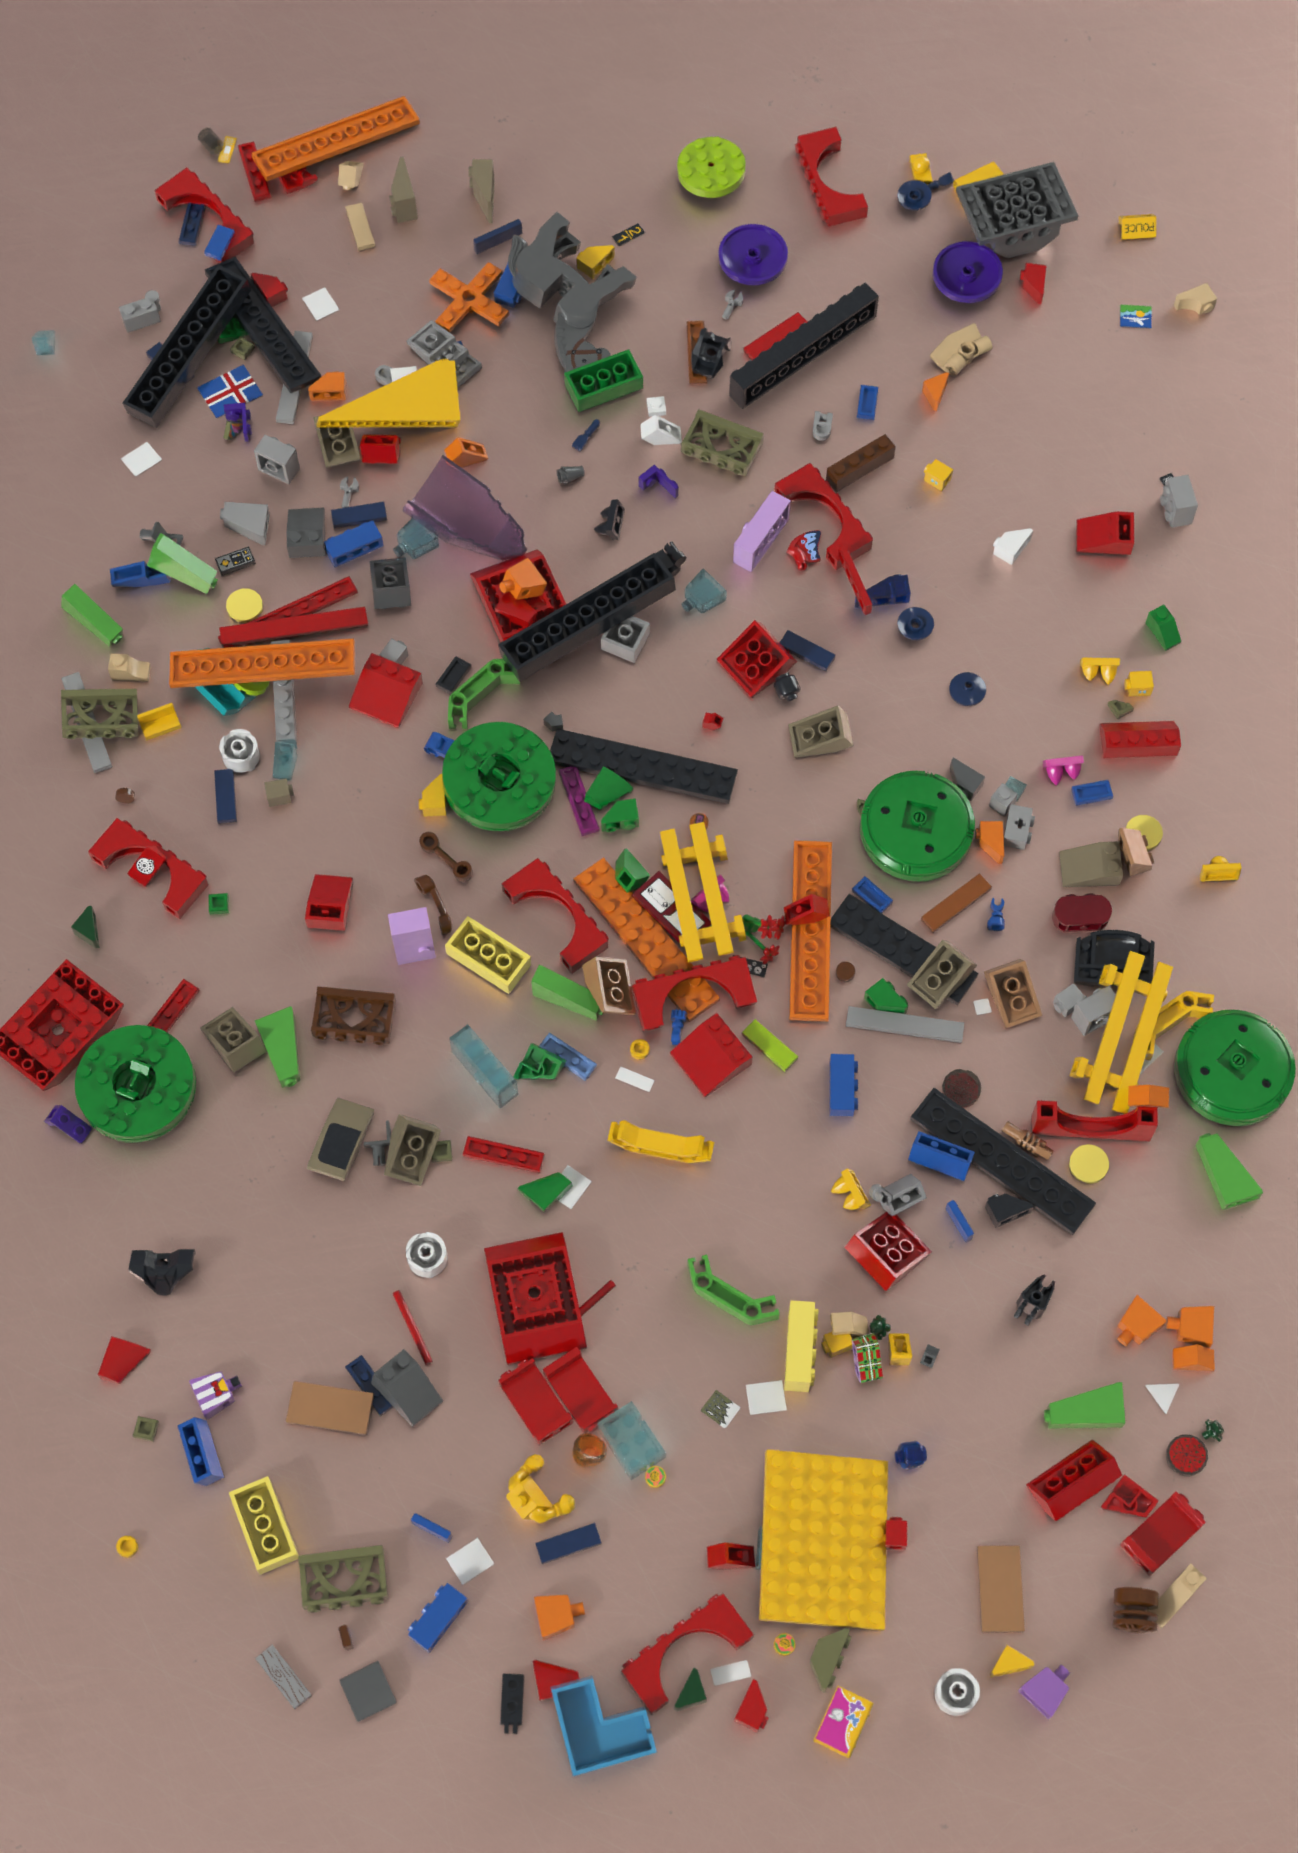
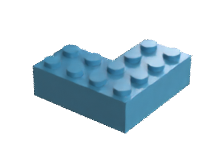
M592 1676L551 1687L573 1776L657 1753L652 1732L648 1730L651 1727L645 1707L603 1718Z

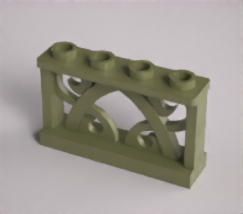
M698 409L681 443V452L687 456L696 457L703 462L717 465L721 469L733 471L737 475L747 476L763 444L764 433ZM698 426L703 427L702 433H695ZM723 435L728 436L733 448L717 451L710 439H718ZM696 437L703 438L695 441V443H700L701 446L691 443V440ZM749 445H752L753 448L749 454V452L745 449ZM740 452L746 456L745 462H741L735 459L739 458L741 460Z
M137 689L61 690L63 738L94 739L96 737H105L111 739L114 737L132 738L138 736ZM96 705H103L106 711L113 713L102 723H98L86 715L92 712ZM127 705H133V714L124 711ZM66 706H72L75 712L67 715ZM78 716V718H76L73 723H80V725L68 724V721L72 717ZM121 716L129 717L132 721L131 724H120L121 722L126 723V719Z
M378 1545L299 1555L303 1609L313 1613L321 1611L320 1608L329 1607V1610H337L342 1608L341 1605L350 1604V1607H359L364 1602H371V1604L384 1603V1600L388 1599L383 1546ZM375 1558L379 1560L380 1575L370 1572L373 1559ZM355 1561L360 1562V1566L357 1568L362 1569V1571L353 1569L352 1565ZM345 1562L347 1569L351 1573L359 1576L356 1582L345 1592L335 1588L327 1581L338 1572L340 1563ZM331 1565L333 1567L332 1572L323 1576L322 1573L328 1572L325 1570V1566ZM306 1567H311L317 1579L307 1584ZM368 1577L376 1578L379 1581V1589L374 1593L366 1591L367 1586H373L372 1582L367 1580ZM320 1583L322 1586L316 1589L315 1594L322 1592L323 1597L319 1600H314L309 1596V1591L312 1586ZM360 1589L362 1595H355ZM330 1594H332L333 1596L337 1597V1598L328 1599Z

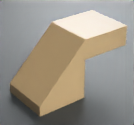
M854 1312L831 1313L830 1320L833 1335L850 1334L851 1338L854 1339L869 1334L867 1317Z

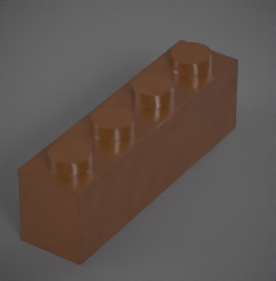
M884 434L828 467L826 480L835 492H838L892 460L895 455L896 446Z

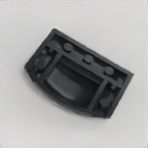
M1124 930L1095 931L1082 940L1081 937L1077 938L1074 983L1091 987L1100 985L1098 983L1104 965L1108 964L1118 966L1117 971L1123 973L1129 951H1133L1145 956L1138 979L1151 984L1153 979L1155 942L1151 940L1150 943L1142 938V935Z

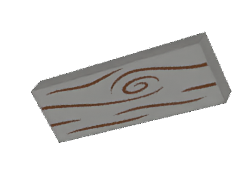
M273 1645L255 1658L294 1709L298 1708L312 1696Z

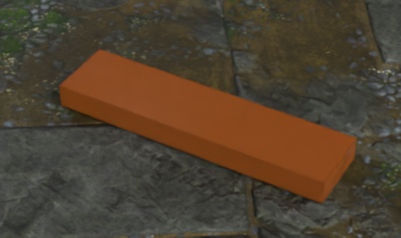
M687 321L689 384L707 383V377L694 373L691 364V354L699 339L700 331L704 328V321Z
M979 873L924 914L921 920L934 933L989 892L992 886Z

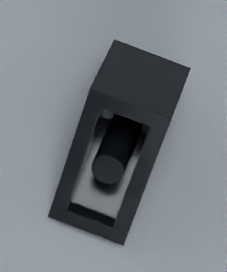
M995 1194L988 1198L985 1209L995 1228L1031 1213L1034 1207L1032 1203L1008 1194L1000 1196Z

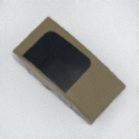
M337 1098L314 1147L307 1169L344 1181L359 1153V1147L374 1115V1109Z

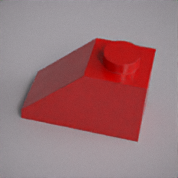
M1026 263L1025 269H1021L1020 280H1023L1022 288L1038 304H1042L1047 265Z
M259 273L250 274L251 279L272 307L288 299L286 293L288 291L287 286L284 282H280L277 277Z
M810 894L784 907L785 922L788 926L816 923L830 916L827 899L814 894Z
M727 1542L707 1546L708 1568L722 1570L754 1568V1546Z
M753 1679L734 1721L758 1732L759 1728L764 1729L769 1717L765 1716L767 1708L758 1682Z

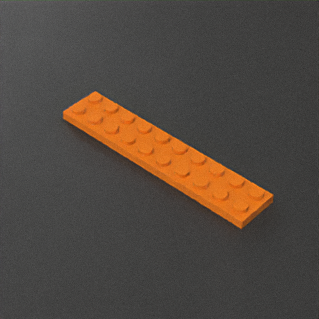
M402 96L252 152V158L266 181L418 125L420 124V119L406 97Z
M354 638L170 652L169 686L171 688L355 675Z
M794 841L792 903L810 894L826 898L830 916L816 923L792 925L789 1020L824 1022L829 1020L832 842Z
M604 857L573 878V882L653 979L654 976L659 974L673 975V971L684 969V972L692 970L693 964L691 962L688 963L687 957L659 923L632 897L633 892L627 893L617 882L615 870ZM701 978L680 982L667 995L679 1010L686 1011V1019L689 1022L720 1001L717 993L705 979Z

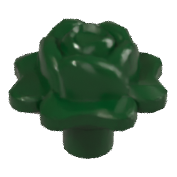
M880 1315L873 1318L870 1323V1332L874 1333L878 1340H882L886 1336V1332L891 1330L890 1324H886V1318H882Z
M1207 1419L1205 1421L1206 1431L1202 1433L1203 1437L1206 1440L1212 1437L1220 1442L1223 1439L1224 1428H1222L1218 1421L1212 1422L1210 1419Z

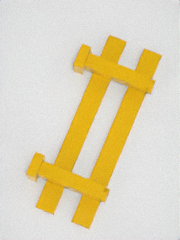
M704 822L689 825L694 846L679 849L675 828L660 831L665 854L661 855L663 866L668 867L682 935L679 936L681 947L685 946L688 963L703 959L700 945L716 942L718 955L721 956L734 953L731 938L738 937L739 942L746 940L741 915L734 916V922L727 923L712 859L719 856L720 861L728 860L723 834L715 836L716 841L709 842ZM696 861L698 862L712 924L711 927L698 930L683 869V864Z
M1129 951L1123 973L1117 971L1118 966L1112 964L1104 965L1098 984L1103 986L1113 984L1118 986V990L1093 1066L1088 1064L1089 1059L1075 1057L1069 1075L1076 1079L1083 1078V1076L1089 1078L1083 1099L1097 1105L1100 1102L1105 1084L1118 1089L1112 1110L1122 1114L1128 1113L1130 1108L1128 1106L1129 1086L1139 1085L1137 1083L1162 1002L1167 997L1168 992L1166 989L1173 970V966L1158 962L1151 984L1139 980L1138 977L1145 956L1133 951ZM1135 992L1147 998L1123 1075L1120 1076L1109 1072L1132 996Z

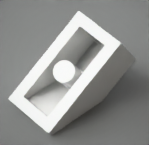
M657 415L641 423L642 439L653 445L680 444L682 442L681 427Z
M1029 528L1005 532L993 544L995 547L994 555L1012 565L1031 540L1033 530Z

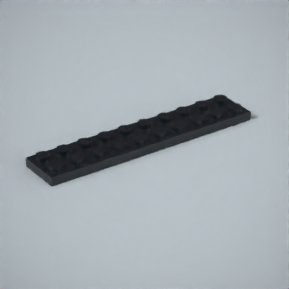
M233 257L217 264L248 280L251 291L235 313V317L290 394L320 379L321 374L238 259ZM217 265L205 269V275L208 278Z
M562 729L556 730L550 749L554 763L558 766L575 767L580 771L599 774L604 766L629 782L726 804L730 802L738 769Z
M936 1088L930 1091L910 1118L934 1137L974 1151L973 1165L1022 1200L1032 1203L1036 1210L1071 1235H1074L1096 1205V1202Z

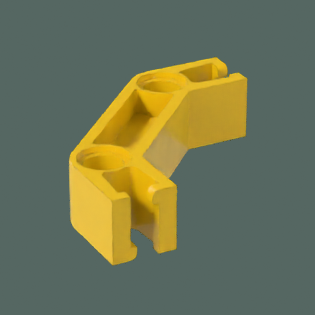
M1185 991L1161 1007L1145 1060H1151L1154 1054L1155 1040L1187 1017L1202 1018L1207 1014L1213 1013V1008L1210 1006L1214 1002V995ZM1183 1001L1190 1002L1192 1006L1185 1005ZM1197 1004H1205L1209 1009L1199 1007Z
M626 1120L620 1121L619 1124L611 1122L607 1141L627 1151L685 1163L711 1161L714 1147L713 1141L704 1142L705 1137L701 1135L683 1137L639 1128Z

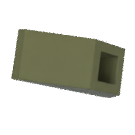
M848 1628L818 1639L810 1659V1665L822 1692H826L827 1687L831 1689L836 1676L832 1674L835 1667L840 1668L844 1658L840 1654L843 1647L848 1648L852 1638L848 1635L850 1631Z

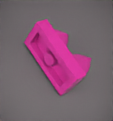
M1083 755L1043 760V768H1046L1050 780L1055 785H1058L1062 778L1063 766H1065L1066 772L1071 778L1076 779L1081 771V764L1084 763Z
M718 875L717 881L722 901L729 902V894L723 884L725 879ZM703 888L690 901L701 910L709 912Z

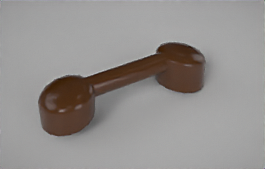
M425 832L420 836L419 842L423 851L437 854L453 868L454 876L458 881L465 882L472 877L473 870L471 865L466 861L457 863L439 847L440 843L436 834Z
M428 875L415 878L414 882L423 895L431 893L441 915L438 919L442 936L452 931V920L433 879Z

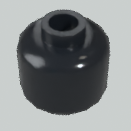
M789 673L778 676L774 683L778 697L781 700L787 699L788 702L798 697L797 694L801 690L795 675H789Z

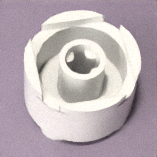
M244 729L232 730L228 735H224L220 741V753L227 769H232L234 772L239 773L255 769L260 758V752L255 737L249 731Z
M432 1232L416 1234L409 1240L406 1246L408 1265L416 1275L433 1278L445 1268L448 1260L447 1250L442 1238ZM428 1253H430V1256H423V1254L427 1255Z
M960 1668L951 1669L944 1673L935 1687V1700L939 1708L953 1716L964 1715L971 1711L980 1696V1687L976 1678L967 1670ZM955 1687L958 1688L959 1692H962V1694H960L959 1697H956V1694L952 1693Z

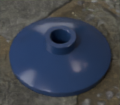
M918 180L905 182L900 186L897 193L899 203L909 210L925 208L930 203L932 197L929 186Z
M911 607L899 615L897 626L904 637L911 640H922L932 633L934 619L927 610L920 607Z
M964 672L956 675L951 680L949 692L957 703L964 706H973L984 699L986 684L977 674Z

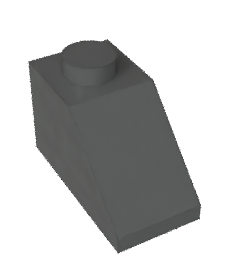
M953 757L950 764L953 783L962 790L968 800L972 801L983 786L985 776Z

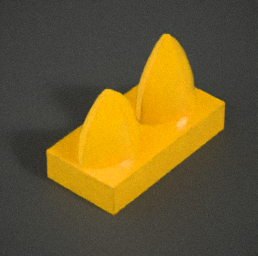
M1083 657L1080 659V666H1082L1083 673L1089 681L1096 676L1099 667H1101L1102 677L1109 685L1115 678L1117 667L1120 666V658Z
M848 1168L842 1171V1176L834 1183L831 1192L841 1194L851 1191L845 1199L843 1207L855 1210L858 1208L866 1209L871 1206L854 1171Z

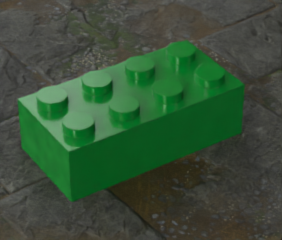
M629 349L564 373L565 387L578 412L643 389V375Z

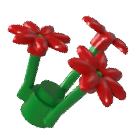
M748 914L742 917L746 936L753 940L765 954L760 958V961H763V965L768 961H773V956L779 954L780 946L777 945L775 947L772 945L770 949L766 948L751 933L759 931L762 932L761 939H764L766 936L771 939L773 931L775 932L774 938L779 940L781 933H784L783 927L786 925L783 915L778 920H772V916L768 915L767 921Z

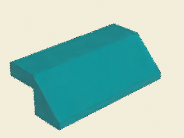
M234 684L195 687L223 716L236 714L256 698L254 695L245 694L246 692L243 690L239 691Z

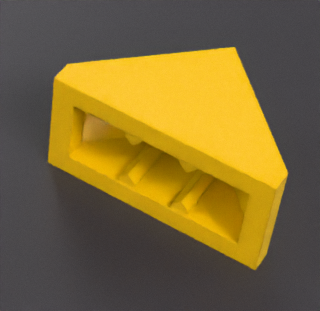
M888 1333L889 1365H910L912 1351L909 1334Z
M1006 1645L990 1676L994 1678L1032 1669L1034 1661Z

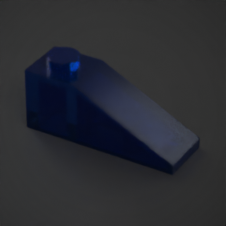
M896 574L889 576L866 590L872 606L909 603L911 592L908 575ZM856 597L855 608H860L861 606Z

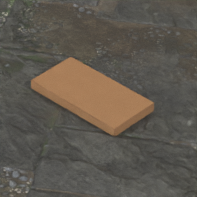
M294 1381L286 1422L367 1435L375 1394Z
M977 1546L981 1631L1024 1632L1020 1546Z

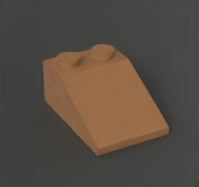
M1120 828L1118 830V841L1129 876L1152 870L1154 859L1152 853L1147 852L1146 846H1148L1146 836H1142L1140 830Z
M594 957L582 965L585 984L602 1013L636 1014L626 959Z
M1018 959L984 971L989 990L1005 1028L1043 1016L1024 960Z

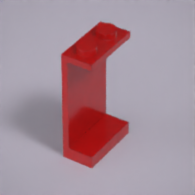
M575 1347L543 1369V1374L584 1434L588 1431L590 1433L594 1432L600 1427V1423L605 1420L608 1422L617 1416L618 1405L612 1402L582 1358V1353L578 1347Z
M533 1358L530 1360L525 1359L517 1365L518 1368L515 1370L504 1372L498 1381L538 1445H541L574 1422L570 1413L566 1412L537 1368L535 1360Z
M1177 1491L1120 1544L1149 1576L1206 1523L1203 1520L1204 1516L1197 1509L1194 1510L1188 1504L1189 1500L1182 1493L1178 1494Z

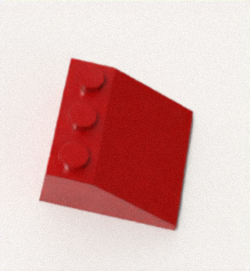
M756 620L717 658L720 664L751 698L774 683L778 676L787 673L797 662L770 631Z
M371 653L362 669L349 708L399 728L423 684L422 674Z
M718 1013L701 1023L670 1052L704 1097H707L752 1065V1055Z
M887 1211L855 1233L844 1247L885 1291L902 1280L932 1253L897 1214L891 1216Z

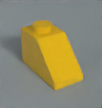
M613 245L587 247L577 255V269L591 279H594L615 258V247Z
M439 774L422 791V799H419V810H423L424 817L446 815V797L443 789L442 774Z

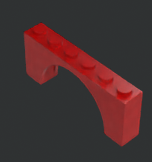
M837 127L800 135L797 137V143L795 144L796 153L801 156V165L806 169V178L811 182V191L816 195V204L821 208L823 221L826 220L828 227L866 218L868 214V205L863 193L844 194L837 192L825 185L818 175L817 169L821 162L829 155L841 151L842 139Z
M187 167L155 189L157 201L167 211L188 203L204 204L220 216L223 222L222 226L234 230L235 234L222 260L215 259L218 263L236 257L254 244V233L251 228L246 227L240 217L235 216L229 206L224 205L219 196L215 193L213 194L208 185L202 183L197 174L191 172Z
M811 463L775 483L774 492L791 500V502L813 500L825 504L836 513L841 522L842 531L837 540L826 551V558L836 570L843 567L838 557L839 546L846 544L852 560L872 549V535L864 530L861 521L852 515L851 509L843 504L839 494L831 489L830 483L822 478L818 468H814Z
M116 818L88 851L91 859L107 869L113 862L122 857L141 854L147 846H156L167 858L164 863L171 872L170 888L162 903L165 910L181 919L207 888V876L202 871H196L191 868L192 866L186 860H179L171 850H164L162 845L156 840L151 841L148 839L147 835L141 830L136 831L133 829V826L128 821H121Z
M537 858L501 883L502 891L513 904L527 898L546 897L560 902L570 911L575 921V932L570 943L560 952V961L573 974L583 964L608 949L609 938L603 930L600 932L596 927L597 923L595 920L585 914L584 907L573 900L572 893L562 887V882L558 876L551 874L547 863L541 862Z
M740 955L728 958L729 961L723 963L721 960L710 962V966L703 967L700 964L691 967L692 970L684 972V969L673 971V975L666 976L664 973L654 976L653 980L647 981L646 978L636 980V984L632 985V992L643 1032L661 1028L664 1025L662 1013L668 993L674 986L688 979L701 978L717 983L728 992L736 1009L757 1003L746 957L740 958Z
M1037 1100L1031 1115V1132L1034 1135L1150 1141L1158 1126V1107L1137 1106L1129 1113L1113 1117H1083L1061 1110L1057 1106V1101Z
M724 1593L720 1596L715 1594L707 1601L708 1605L706 1607L695 1609L690 1614L692 1616L686 1622L684 1620L679 1621L673 1627L675 1629L669 1635L665 1632L656 1639L657 1644L653 1647L648 1645L639 1652L641 1656L636 1660L631 1658L622 1665L624 1668L621 1670L622 1676L651 1716L669 1703V1699L661 1685L660 1667L666 1651L676 1640L691 1633H710L725 1639L737 1651L754 1638L753 1632Z

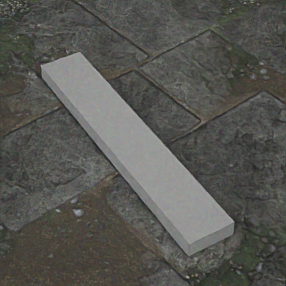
M295 331V340L306 355L309 356L313 338L312 332ZM283 384L276 415L277 423L294 424L301 389L290 394Z
M79 672L61 678L65 690L85 689ZM93 711L86 714L96 721ZM102 737L94 739L82 738L94 773L112 768Z
M849 1006L846 1027L962 1043L964 1022Z

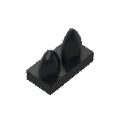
M618 499L611 500V505L600 513L607 521L594 528L600 534L609 535L612 540H619L625 508Z

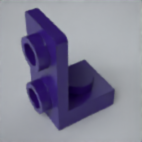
M245 403L224 404L226 420L235 421L242 419L245 442H249V435H252L251 424L248 425V420H251L250 409L247 410Z
M655 464L638 477L639 487L643 491L648 487H652L658 481L674 498L678 497V484L674 480H670L665 471L661 468L659 469Z
M55 1105L44 1120L46 1124L58 1127L78 1143H82L92 1130L90 1125L62 1105Z

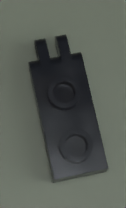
M503 1674L500 1725H504V1734H509V1725H513V1734H517L518 1725H522L524 1674Z

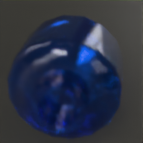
M918 1441L901 1443L897 1451H895V1461L904 1470L920 1468L927 1460L926 1448Z

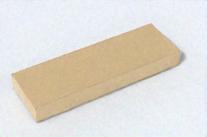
M358 203L346 206V212L358 251L375 247L363 204Z

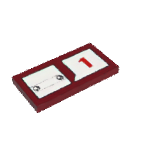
M658 871L632 894V897L680 943L679 936L682 935L671 882ZM691 902L697 930L711 927V921Z

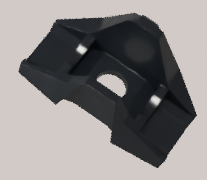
M703 328L691 354L692 371L713 379L723 366L724 353L731 350V338L717 336L713 332H708L707 328ZM714 350L716 355H708L707 351Z
M179 1249L172 1253H154L153 1250H132L128 1271L143 1281L156 1294L169 1295L177 1282L193 1270L196 1252L195 1249Z

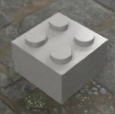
M264 435L254 450L258 470L287 484H290L300 469L296 449L290 444L280 442L275 437Z
M1189 475L1167 478L1166 484L1163 486L1160 502L1165 508V519L1169 521L1171 528L1190 525L1193 522L1198 503Z
M634 616L629 617L604 632L601 638V650L635 663L650 634V623Z
M1110 986L1106 988L1100 987L1093 992V995L1089 997L1083 996L1076 1001L1071 1018L1083 1036L1107 1024L1116 996Z

